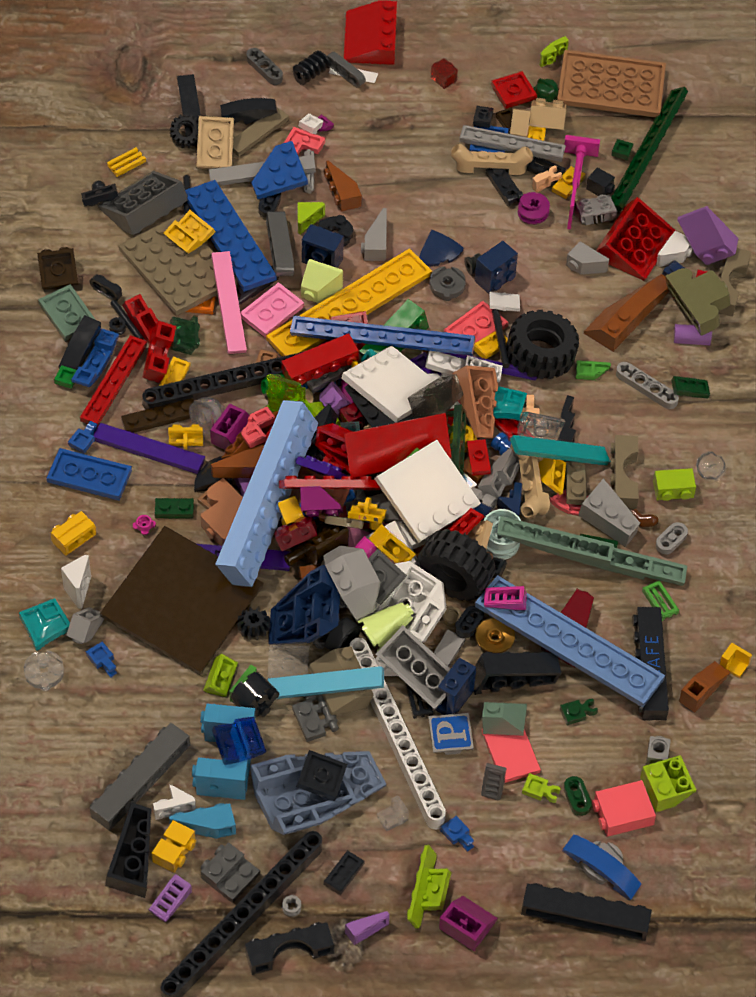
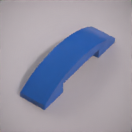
M101 329L94 341L95 346L84 365L77 369L71 382L90 387L95 383L114 351L119 338L118 333Z
M573 834L562 850L577 863L582 861L615 885L613 889L629 901L642 885L635 875L615 857L578 835Z

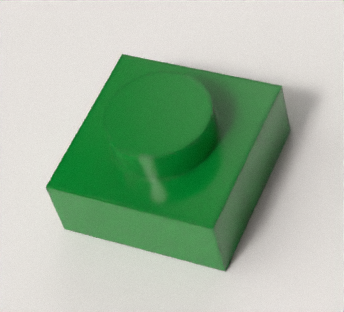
M61 365L54 378V383L72 389L75 383L71 382V379L77 370Z

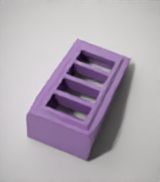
M175 874L151 905L149 911L166 923L191 894L192 886ZM172 892V893H174L175 895H177L178 897L175 898V897H173L170 893ZM167 899L168 901H170V902L173 903V904H172V905H169V904L166 903L164 900ZM159 905L167 909V912L165 913L159 909Z
M385 911L345 924V933L351 942L356 945L389 925V913Z

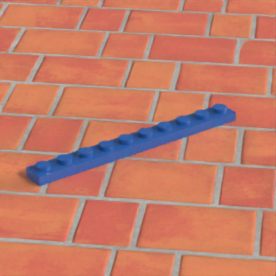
M293 316L290 329L292 336L334 340L349 333L355 343L473 355L475 345L474 335Z

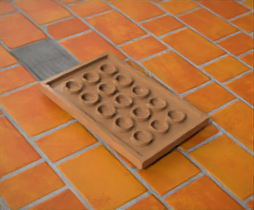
M564 50L557 100L563 101V104H567V106L657 117L661 111L666 63Z

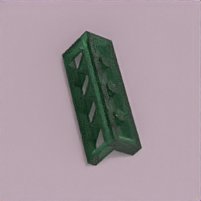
M462 404L454 405V411H443V413H446L447 426L449 428L448 434L450 435L453 432V442L450 444V449H452L451 461L464 477L466 411ZM454 416V423L451 427L448 424V417Z

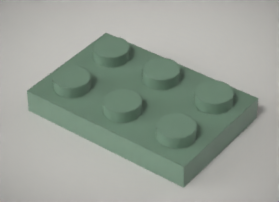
M71 284L38 299L39 305L65 341L72 338L84 315L95 319Z

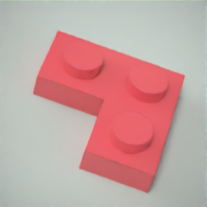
M293 127L284 142L293 141L298 155L302 149H310L315 154H319L325 144V138Z

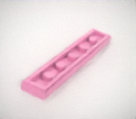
M230 251L215 252L211 254L227 352L228 354L246 353L247 349Z

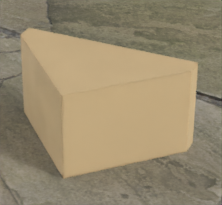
M513 109L510 134L527 137L531 110Z

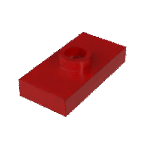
M486 439L467 441L466 445L472 476L491 474Z

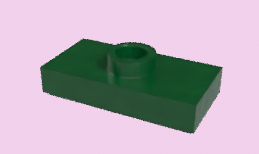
M673 376L671 379L674 395L708 399L710 396L707 380Z

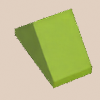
M298 202L299 235L304 233L310 224L314 225L325 216V203Z

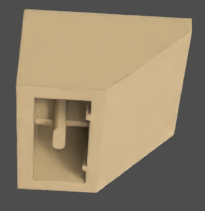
M536 98V101L532 100L529 126L564 130L567 104H563V101L559 100L546 102V99Z

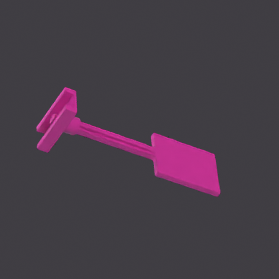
M571 135L565 136L564 145H566L564 153H572L577 156L567 226L569 230H571L583 158L585 156L598 157L600 139Z

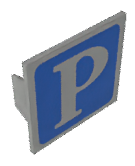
M469 713L428 716L433 753L444 752L445 755L460 754L462 750L474 749Z

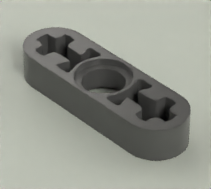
M251 48L247 51V62L272 85L282 83V70L261 50ZM263 64H266V65H268L269 67H268V68H261L260 66L263 65Z
M331 52L327 55L331 63L330 68L354 87L358 88L366 82L364 74L339 54Z

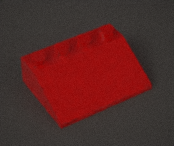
M379 0L346 11L344 59L349 63L394 65L397 1Z
M636 197L625 206L596 251L609 259V265L644 281L655 266L658 253L676 230L639 197Z

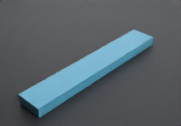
M380 666L268 678V681L280 693L277 699L384 688V668Z

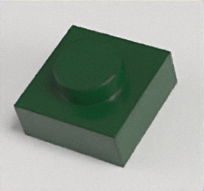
M617 139L611 156L628 160L634 144Z

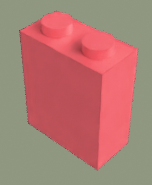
M642 780L595 792L592 806L594 812L599 814V826L601 830L605 831L607 837L654 825L656 815Z

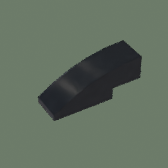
M270 98L241 99L220 105L222 117L234 118V123L243 120L246 125L278 113L276 100Z
M84 315L59 364V369L61 365L75 370L82 366L93 348V342L101 331V322Z

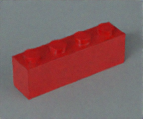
M348 333L283 360L282 372L291 388L302 386L307 381L318 379L324 374L335 372L346 365H352V361L359 360V350Z

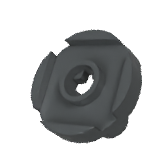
M446 266L439 267L431 274L429 282L431 291L444 301H450L452 298L460 296L466 286L463 272L455 267H451V269H445ZM444 281H451V284H444Z

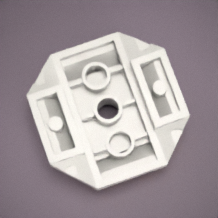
M411 561L396 563L395 565L407 575L406 578L382 605L376 602L375 611L370 614L402 602L404 604L406 601H409L414 614L411 615L413 619L406 628L422 643H425L447 609L444 583Z

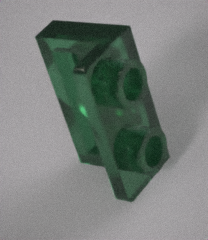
M194 315L190 321L173 316L170 324L175 325L176 330L171 350L191 355L200 345V338H198L200 328L198 316Z

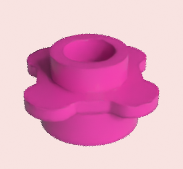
M140 515L136 522L133 523V528L141 531L142 535H147L149 530L156 526V522L151 520L148 515Z

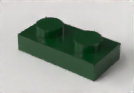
M155 498V518L194 519V498Z

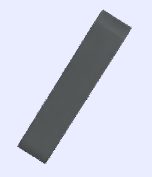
M285 211L266 212V226L274 272L276 276H294V261Z

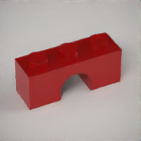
M158 321L153 328L142 378L160 383L165 377L170 359L167 357V354L174 340L175 325Z

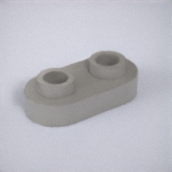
M679 522L671 524L657 538L655 545L657 551L661 554L672 553L687 538V527Z

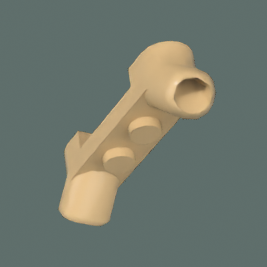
M457 144L451 150V157L456 161V169L463 173H474V167L508 169L509 175H522L526 172V165L533 160V153L525 146L515 153L474 152L469 151L463 144Z
M517 455L525 502L520 507V512L527 519L534 518L537 514L545 515L550 508L549 493H545L542 490L538 462L543 460V458Z

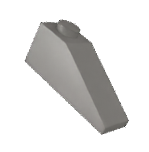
M387 208L382 209L365 234V243H361V253H364V261H386Z

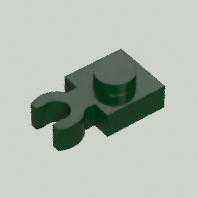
M587 699L584 704L576 700L560 705V711L566 725L586 720V714L589 716L596 715L598 708L591 709L588 707L594 705V699Z

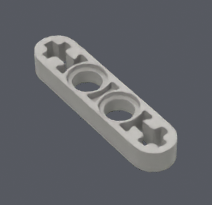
M621 362L617 365L616 376L621 381L666 409H674L678 405L679 396L674 395L672 389L628 362ZM641 378L645 382L640 384L637 383L635 379ZM655 387L658 388L660 392L653 393L650 391V389Z

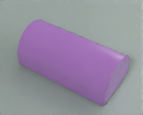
M674 325V343L711 345L712 331L701 336L694 325Z

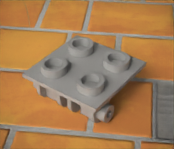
M599 195L597 198H584L575 202L581 215V224H585V226L594 224V219L595 223H598L597 215H599L601 222H603V217L604 221L614 220L617 217V210L610 195Z

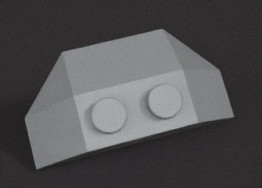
M339 546L323 555L325 566L355 619L358 621L374 612L381 581L364 549Z

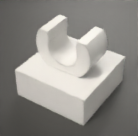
M307 114L299 121L298 127L311 134H316L317 130L322 127L323 120Z

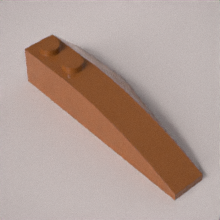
M660 274L604 309L586 328L584 334L614 352L670 292L667 288L666 277Z

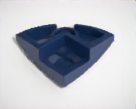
M431 230L419 258L427 266H439L441 262L446 260L450 263L457 259L464 251V247L448 236Z

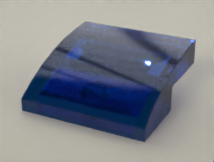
M254 717L238 718L232 724L217 725L212 729L224 765L242 762L266 753V748Z

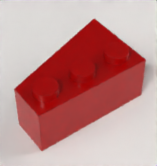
M334 423L318 426L315 445L330 459L338 462L342 470L350 473L344 434L353 431ZM363 476L354 477L353 480H360V477Z

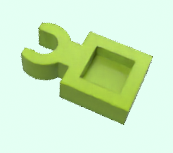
M529 773L522 789V794L540 801L544 796L548 801L556 803L557 797L551 793L560 794L561 788L556 785L548 786L549 780Z

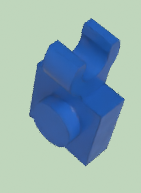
M90 421L84 430L78 428L68 441V445L85 454L95 441L93 435L97 430V424Z
M103 641L86 651V656L97 669L103 666L110 678L117 674L115 671L116 666L112 662L114 655Z
M457 816L440 827V831L453 845L459 842L467 852L474 848L472 844L474 840L468 835L470 829Z

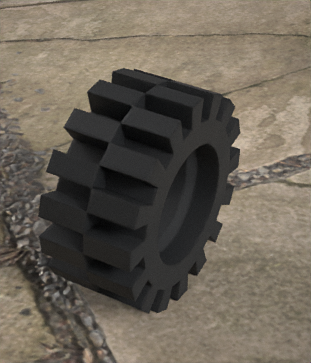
M181 114L178 118L175 117L174 122L171 123L170 136L177 146L181 145V148H184V146L190 148L191 145L195 146L196 142H198V119H194L193 115L187 116L188 114H184L182 116ZM188 125L192 128L193 133L188 137H184L179 133L180 127Z

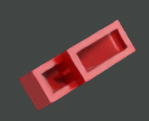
M138 294L125 301L122 306L149 344L152 330L157 324L158 319L152 309L148 308L141 294Z

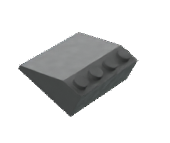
M152 171L118 192L119 197L112 201H104L98 207L123 231L133 235L141 232V229L154 224L160 217L168 215L171 210L181 207L188 200V196L182 181Z

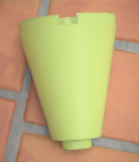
M401 602L365 616L357 622L358 624L363 623V632L373 647L378 645V652L403 625L406 627L413 619L411 615L414 612L408 603L404 605Z

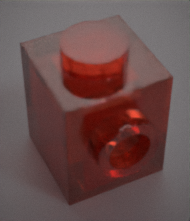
M445 58L431 66V78L443 89L457 82L458 69Z

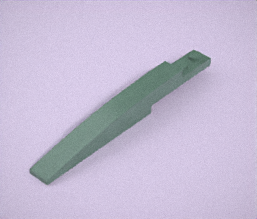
M500 516L497 535L583 564L643 580L645 577L680 586H683L685 583L687 565L614 548L612 543Z

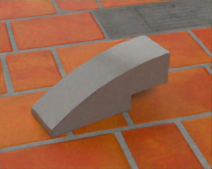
M511 448L491 466V474L484 475L479 483L478 488L483 491V495L488 493L498 499L504 487L512 484L520 465L519 458Z

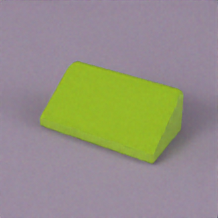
M222 653L215 657L203 691L226 697L238 662Z

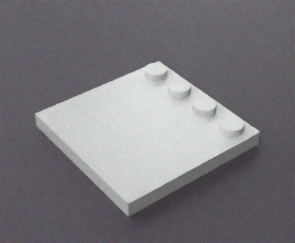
M393 346L343 372L341 377L395 423L443 396L446 391L443 386Z
M435 440L375 478V481L418 543L463 516L470 508L474 509L481 504L438 440Z

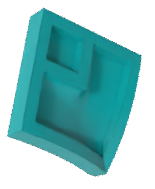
M498 386V391L495 392V401L497 402L496 407H494L493 416L495 418L520 421L527 393Z
M55 598L19 612V618L26 628L36 651L52 640L66 634L70 625L68 618Z

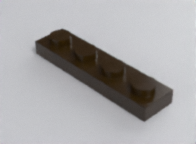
M194 398L123 415L121 416V421L125 431L136 433L199 417V412Z

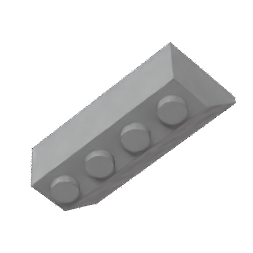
M403 625L375 655L435 710L447 699L448 695L439 690L438 685L447 675L450 668Z

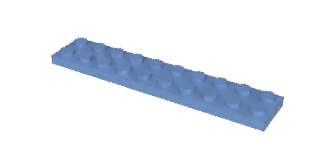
M497 575L487 588L513 587L515 585ZM485 591L475 602V607L641 707L645 706L665 678V675L528 593L526 610L485 607ZM492 594L491 601H495V594Z

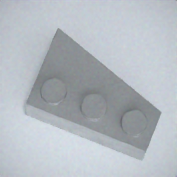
M604 478L582 503L578 514L624 547L634 538L640 525L637 518Z

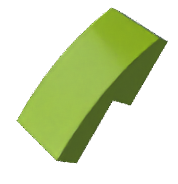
M566 36L555 40L541 52L540 67L556 62V56L562 55L564 50H568L569 40Z

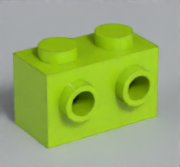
M693 468L655 471L653 485L656 500L669 501L671 499L686 500L694 498L696 483Z

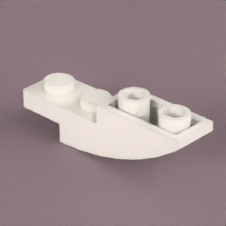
M436 351L428 352L425 366L427 369L441 372V378L453 379L452 373L466 365L495 368L497 382H500L502 366L468 355L464 360Z

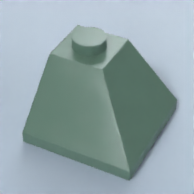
M484 702L482 714L483 734L524 736L527 704Z

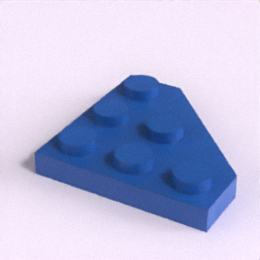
M293 141L276 145L253 179L252 187L257 200L308 185V180Z

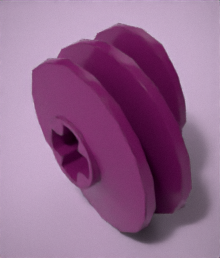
M528 192L520 198L517 214L527 224H540L549 216L550 203L544 195L537 192Z

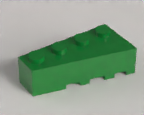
M409 299L383 325L427 330L429 328L425 311ZM365 344L360 350V354L363 357L368 349H372L378 354L390 346ZM394 347L399 352L405 349L400 347Z

